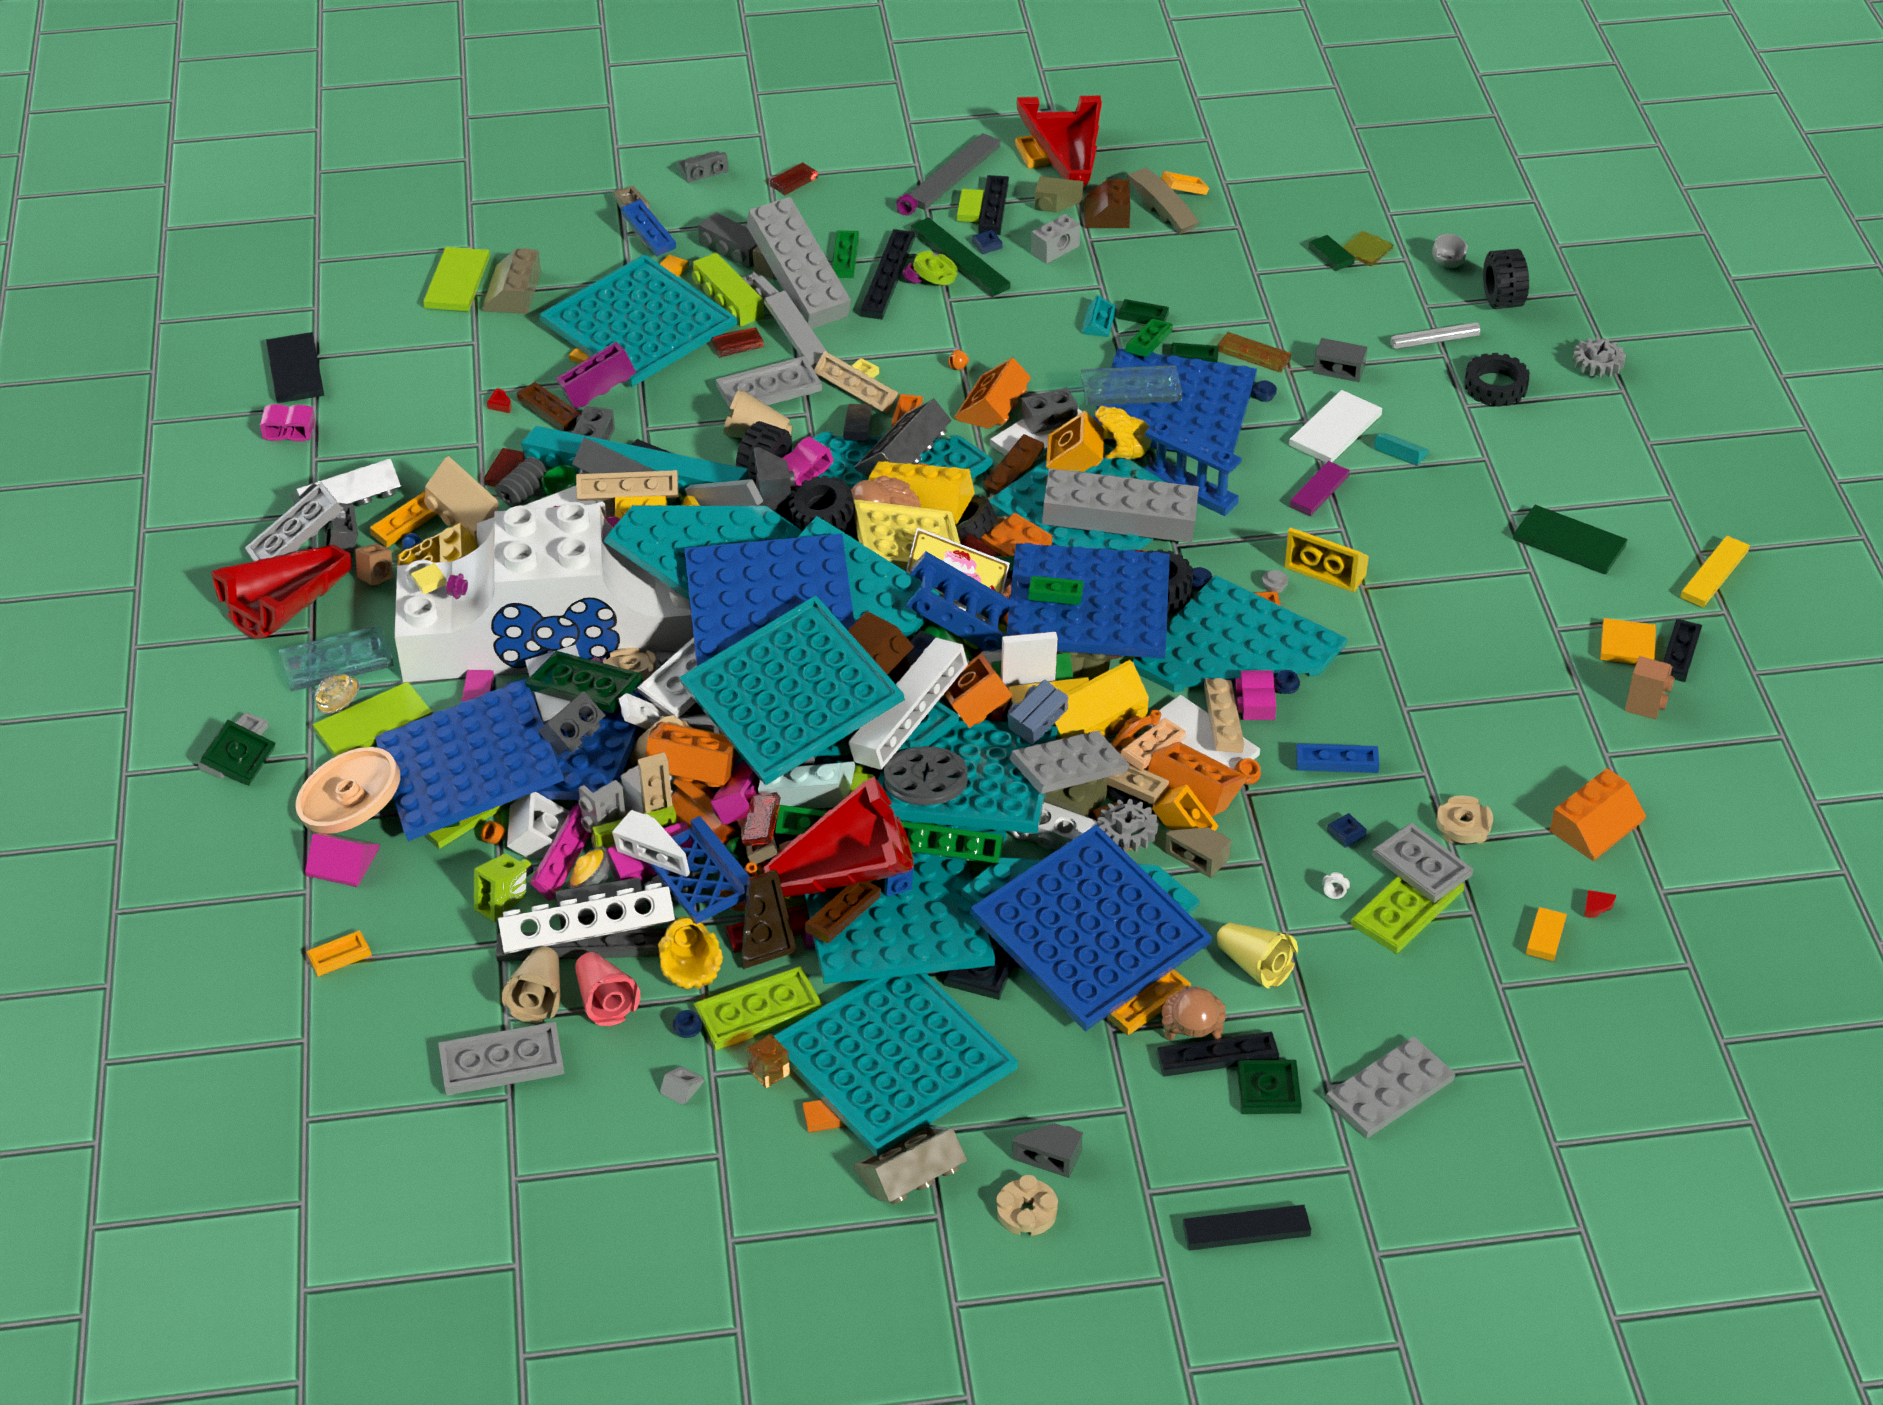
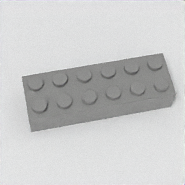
M791 197L750 209L747 221L749 232L782 289L789 295L811 329L848 317L851 299Z
M1049 468L1042 524L1117 534H1134L1141 537L1192 543L1199 486Z

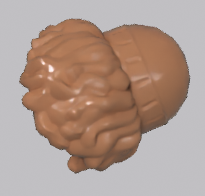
M882 475L873 481H860L851 489L853 500L921 507L919 497L910 489V485L903 482V480H898L896 477L889 478Z
M1199 986L1182 987L1181 991H1176L1174 995H1170L1162 1007V1024L1165 1030V1038L1171 1041L1175 1038L1176 1034L1202 1037L1211 1033L1214 1039H1220L1223 1032V1023L1226 1019L1225 1004L1206 988L1203 989Z

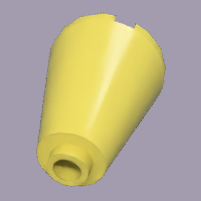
M1227 923L1217 933L1218 947L1265 988L1270 989L1269 986L1271 985L1274 987L1280 986L1294 968L1295 963L1291 960L1293 952L1298 954V945L1294 937L1289 934L1236 923Z

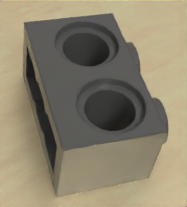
M1067 387L1022 398V418L1032 434L1059 428L1078 414V404Z
M585 406L582 414L577 417L574 430H571L570 433L610 440L615 430L613 410Z
M339 503L343 510L339 512L334 520L329 521L323 526L325 545H336L350 553L352 558L358 537L355 508L352 504Z
M583 691L541 727L538 732L546 741L551 743L552 748L558 755H561L566 750L572 753L583 743L580 738L585 733L590 737L601 727L598 722L605 714ZM579 713L584 715L586 722L579 717ZM560 729L566 731L568 738L561 734Z

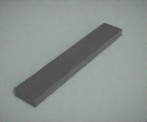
M984 133L978 136L910 193L917 200L918 207L924 210L996 151L1000 147V140Z
M667 928L636 929L546 947L552 948L558 954L559 959H579L582 955L589 952H595L603 958L659 957L658 944L664 937ZM522 932V933H523L524 935H526V936H532V935H534L536 932ZM498 933L497 961H524L533 949L504 954L501 933Z

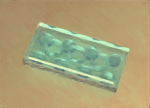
M1176 365L1081 369L1080 378L1086 405L1100 406L1106 404L1124 405L1129 403L1147 404L1152 402L1171 403L1182 401L1183 393Z
M381 625L279 650L291 692L394 666Z

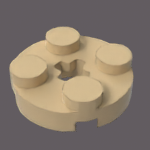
M635 647L615 650L610 653L609 659H606V657L603 659L605 664L641 673L642 682L656 671L655 655L646 650L647 654L639 653V648Z
M1464 795L1449 798L1448 802L1443 806L1442 804L1440 805L1436 823L1438 829L1443 833V839L1447 842L1483 843L1491 832L1493 814L1487 805L1485 808L1479 804V799ZM1461 817H1466L1468 822L1461 821Z
M1024 1175L1020 1179L1005 1185L997 1195L998 1220L1006 1230L1013 1234L1020 1235V1232H1031V1236L1042 1234L1055 1223L1058 1198L1050 1186L1037 1180L1033 1175ZM1022 1204H1032L1033 1210H1029L1028 1208L1022 1210Z

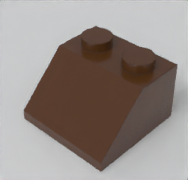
M1106 180L1084 198L1085 228L1130 227L1129 180Z
M868 611L848 629V632L886 674L914 647L897 626Z

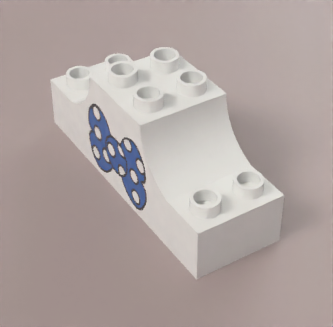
M568 502L560 507L532 509L528 506H515L507 511H495L493 529L482 545L470 554L455 561L435 563L445 576L446 581H448L452 574L459 575L461 573L464 575V580L468 581V589L464 596L461 595L459 599L447 595V584L424 595L415 584L411 573L429 566L433 562L418 560L409 565H397L395 642L403 682L466 678L467 670H494V675L529 673L525 660L576 645L579 657L590 660L595 657L601 660L605 657L609 659L611 652L631 647L639 648V653L647 654L646 650L654 655L655 651H679L694 637L690 601L604 542L606 536L613 528L604 518L600 504L584 505L580 502Z

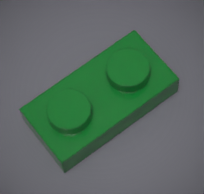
M1031 576L1028 600L1081 605L1084 581Z

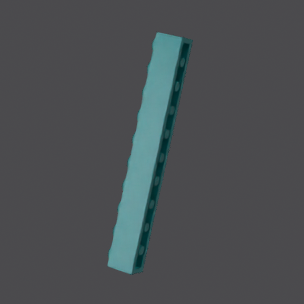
M535 426L521 442L525 459L534 457L540 460L544 466L552 468L561 465L572 466L576 473H579L580 468L572 465L585 437L654 471L677 470L678 494L687 495L685 489L690 485L750 480L747 468Z

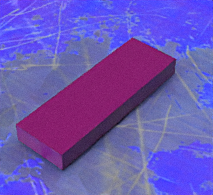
M1328 461L1290 500L1289 507L1311 516L1349 477L1350 470Z

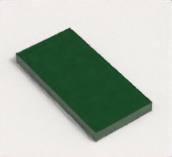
M1538 505L1532 507L1513 536V539L1603 574H1607L1626 547L1628 540Z
M555 651L525 684L531 691L570 702L584 691L600 710L613 713L620 706L619 698L626 693L631 694L643 681V678L639 672Z

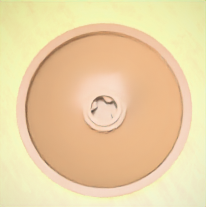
M364 747L342 753L320 766L305 781L296 799L297 814L308 829L317 833L331 834L354 828L376 815L394 796L400 782L399 766L392 755L381 748Z

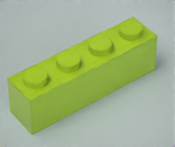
M717 253L693 261L692 278L695 284H699L707 296H710L719 306L737 317V324L740 327L764 318L763 298Z

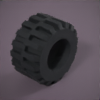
M1519 249L1489 251L1486 255L1483 266V284L1486 298L1493 309L1522 307L1527 300L1529 272L1526 259Z
M762 421L753 423L740 442L736 466L747 468L749 478L756 485L754 448L760 447L783 458L792 452V436H790V432Z
M815 476L811 478L812 480H805L801 486L797 485L794 488L795 492L790 495L789 507L793 525L802 530V532L816 516L845 534H848V530L853 529L855 506L849 486H846V482L843 480L838 481V478L834 476L828 478V476L817 478Z
M1163 549L1147 551L1170 554L1167 615L1170 612L1174 614L1178 612V609H1183L1186 603L1190 602L1193 579L1192 566H1190V562L1187 559H1183L1182 555L1174 554L1173 551L1168 550L1166 552Z

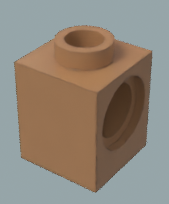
M377 543L355 549L357 578L367 582L369 585H381L383 581L393 579L390 549Z

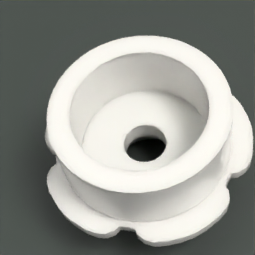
M1338 872L1326 875L1322 879L1324 893L1332 899L1342 898L1350 887L1348 878H1344L1343 874Z

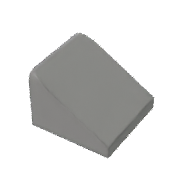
M680 1066L664 1075L660 1093L684 1105L700 1088L705 1079Z

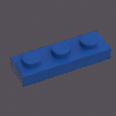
M641 199L621 207L623 217L656 257L676 249V241Z
M1297 744L1296 746L1298 771L1379 773L1378 746Z

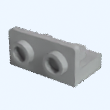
M616 780L601 787L594 793L585 785L579 787L580 799L578 802L583 817L581 818V823L587 832L593 833V827L625 818L622 785Z

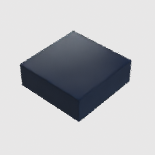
M993 230L972 236V243L981 254L1002 249V241Z
M1348 813L1328 824L1327 832L1345 848L1365 837L1367 829Z

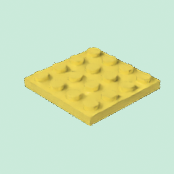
M854 499V521L859 542L904 571L907 568L917 527L960 544L952 511Z

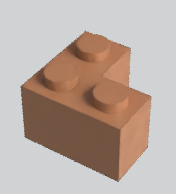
M1639 656L1632 675L1625 708L1626 712L1657 719L1659 710L1665 711L1669 695L1665 693H1671L1675 680L1673 676H1670L1672 671L1671 664Z

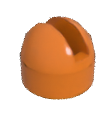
M954 350L949 357L948 363L953 370H962L969 363V358L963 351Z
M488 821L483 826L481 832L482 840L490 844H499L501 839H504L506 836L504 827L494 821Z

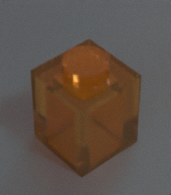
M771 1033L747 1047L748 1070L765 1088L790 1074L788 1051Z

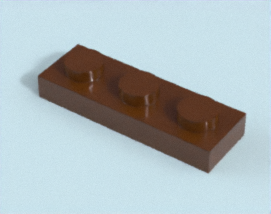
M536 382L517 392L518 401L561 431H567L575 426L578 415H581L577 410Z
M1023 434L983 483L984 490L996 495L1021 478L1045 449L1044 443Z
M868 881L847 886L805 923V931L828 944L881 897V888Z

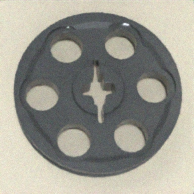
M932 746L913 747L896 753L884 767V784L888 792L901 801L916 805H935L950 801L965 790L968 770L965 761L950 750ZM918 759V760H921V761L911 762V761H909V760ZM938 761H947V763H944V764H940V763H937V762H938ZM900 772V773H904V774H902V775H894L893 773ZM949 776H958L959 778H954V779H952V778H948V777H949ZM907 787L915 788L914 790H904ZM933 789H941V790H943V791H941V792H933V791H931V790H933Z

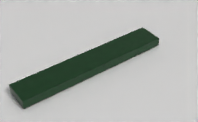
M929 217L911 225V231L915 232V235L938 254H943L951 259L960 272L991 297L1010 289V281Z

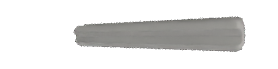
M1477 322L1411 332L1391 336L1390 343L1393 349L1469 338L1479 336L1481 328Z

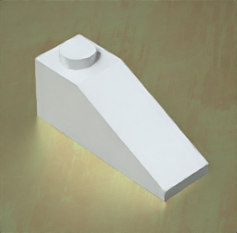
M631 810L613 830L612 833L617 852L686 877L690 874L685 852L655 818L648 814Z

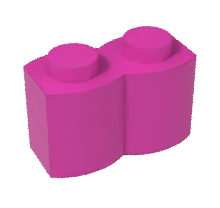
M280 404L265 406L260 423L262 438L270 441H281L284 439L292 441L310 440L315 423L313 407L307 405L287 407Z
M810 436L798 442L793 452L782 458L787 461L789 471H794L795 486H791L793 488L797 485L801 486L805 480H812V477L822 474L834 461L830 449Z
M1241 670L1240 678L1235 679L1236 694H1241L1240 697H1237V711L1242 712L1243 720H1275L1276 696L1273 670Z

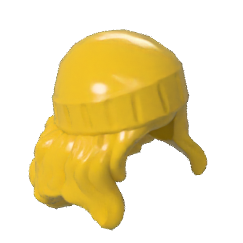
M1100 406L1095 411V416L1104 427V440L1113 439L1117 442L1116 448L1105 456L1106 459L1141 458L1146 454L1151 446L1152 439L1145 436V432L1150 426L1144 420L1131 417L1123 409Z
M681 917L674 920L668 926L664 937L658 944L660 967L663 975L681 989H691L692 987L701 989L704 985L712 984L713 979L717 977L716 972L721 969L720 965L723 962V956L715 933H709L702 922L696 924L691 917Z

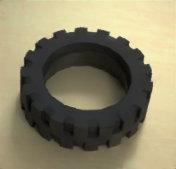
M1485 353L1481 354V357H1474L1472 362L1468 363L1464 388L1465 390L1467 389L1469 396H1473L1474 400L1478 402H1484L1485 405L1495 404V406L1500 407L1506 404V406L1513 405V402H1520L1522 397L1526 396L1530 372L1529 369H1526L1527 366L1524 363H1520V360L1516 357L1511 358L1508 354L1499 355V353H1492V355H1488ZM1488 373H1499L1514 380V383L1505 386H1495L1485 383L1479 377Z
M974 495L960 520L955 524L959 541L962 545H970L975 539H980L996 523L997 515L990 501L985 496Z

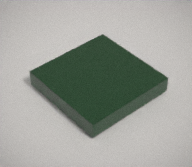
M227 719L201 757V763L250 786L274 750L276 743Z
M1237 1060L1241 1114H1301L1302 1103L1297 1060Z

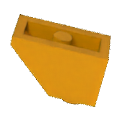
M1187 784L1167 790L1152 807L1166 828L1171 831L1207 827L1215 831L1219 827Z

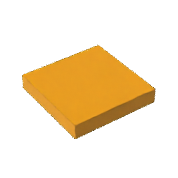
M1604 618L1600 660L1635 665L1639 656L1654 660L1656 625Z

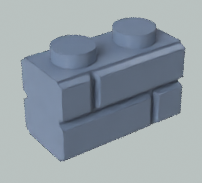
M1043 680L1038 686L1032 685L1026 692L1025 699L1020 704L1016 702L1010 707L1008 711L1009 729L1018 736L1021 735L1031 745L1034 744L1068 710V696L1058 688L1055 689L1046 680Z

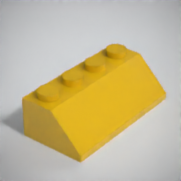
M878 461L868 480L873 481L882 475L903 480V482L910 485V489L919 497L920 508L952 511L955 524L958 523L975 494L970 469L957 467L949 468Z
M1128 660L1065 693L1068 696V710L1052 726H1058L1057 740L1093 731H1099L1106 738L1119 732L1126 721L1132 717L1140 716L1143 718L1148 716L1149 697L1134 663Z

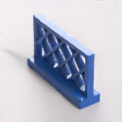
M701 816L690 820L692 828L671 837L678 846L690 839L694 842L692 848H680L688 856L689 871L702 872L699 879H691L683 875L680 877L668 876L669 870L649 863L667 887L669 886L670 892L696 924L743 900L746 903L747 880L750 878ZM695 857L707 858L705 865L692 863ZM708 873L720 874L718 881L706 880ZM683 886L696 887L693 894L681 893ZM702 888L715 889L713 896L700 895ZM721 890H729L735 893L727 898L719 897ZM696 902L709 904L707 908L698 913L694 909Z

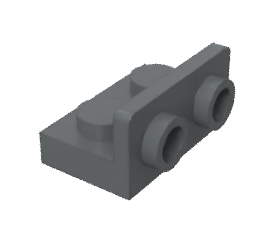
M716 151L697 157H690L686 160L678 161V169L688 183L728 172L727 154Z

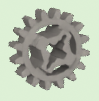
M1597 337L1594 341L1591 338H1587V342L1580 341L1579 345L1575 346L1573 362H1576V368L1582 367V373L1590 372L1589 376L1591 377L1598 375L1599 378H1602L1603 374L1612 377V372L1619 374L1620 369L1624 368L1626 353H1623V347H1617V342L1609 343L1608 338L1602 340L1600 337Z
M1129 799L1127 804L1117 800V806L1109 803L1107 810L1102 809L1098 818V826L1119 847H1123L1122 850L1125 853L1128 851V848H1132L1134 852H1138V846H1142L1145 849L1148 848V841H1155V834H1157L1158 830L1157 815H1151L1152 808L1143 809V802L1133 805L1132 799Z

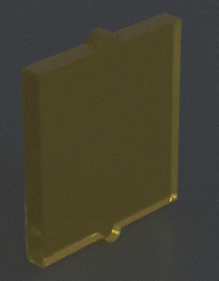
M1361 231L1343 248L1355 257V261H1360L1372 267L1393 249L1394 244L1381 239L1380 236H1374Z

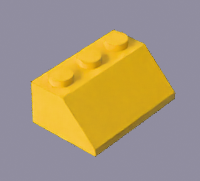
M1289 528L1284 568L1353 593L1356 591L1367 574L1368 555L1294 528Z

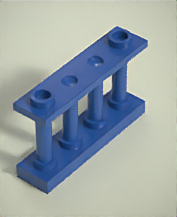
M1158 420L1145 432L1146 437L1157 441L1156 459L1145 470L1167 483L1199 486L1197 503L1223 516H1226L1238 504L1239 496L1228 491L1227 488L1228 475L1242 462L1241 457L1161 420ZM1166 446L1177 451L1176 466L1166 462ZM1187 456L1198 461L1197 476L1186 471ZM1208 466L1219 471L1218 486L1207 481Z
M925 551L911 567L910 575L922 581V586L907 602L906 607L984 651L992 652L1002 649V637L1008 635L998 630V623L1009 612L1011 600ZM932 587L944 593V599L933 593ZM954 600L965 605L966 611L954 605ZM976 612L988 618V624L978 619Z

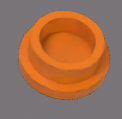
M1245 758L1238 761L1234 767V770L1248 776L1244 783L1246 785L1256 783L1261 776L1260 766L1254 759Z

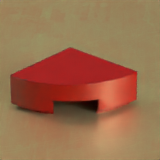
M496 388L487 401V408L510 413L512 408L511 400L504 390Z
M1588 890L1584 917H1598L1599 914L1607 910L1610 911L1614 906L1616 894Z

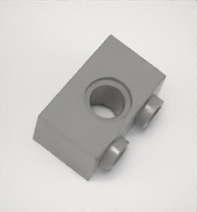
M1066 214L1032 231L1031 254L1045 264L1080 246V224Z

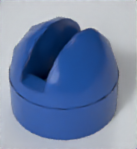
M415 533L407 534L402 540L403 551L422 543L419 535Z

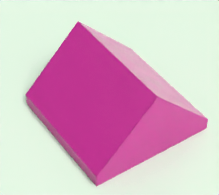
M313 833L305 874L313 878L358 887L380 845L333 833Z

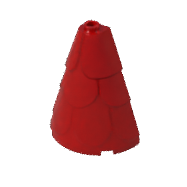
M1079 96L1076 111L1037 112L1040 104L1038 97H1017L1016 106L1019 116L1035 138L1039 147L1047 155L1051 165L1063 179L1083 181V187L1086 186L1091 177L1097 150L1095 144L1099 130L1098 123L1102 106L1101 96Z
M330 545L220 568L212 571L211 575L219 602H225L230 611L227 613L229 619L246 635L260 639L275 633L301 610L312 604L319 596L327 593L350 571L352 559L347 551L336 545Z
M872 777L859 785L836 807L829 810L804 834L797 836L764 866V871L766 873L776 870L779 875L783 896L790 897L825 892L828 888L852 886L856 883L907 873L913 868V855L899 816H895L893 809L889 806L892 804L877 779Z

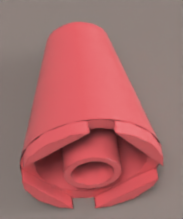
M595 952L586 953L577 960L575 971L584 1010L591 1020L599 1026H613L625 1021L624 1016L630 1011L635 1012L641 996L640 989L633 978Z

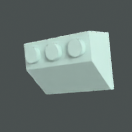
M842 762L797 766L766 786L760 780L758 791L767 812H778L779 805L807 809L836 807L850 793L855 763Z

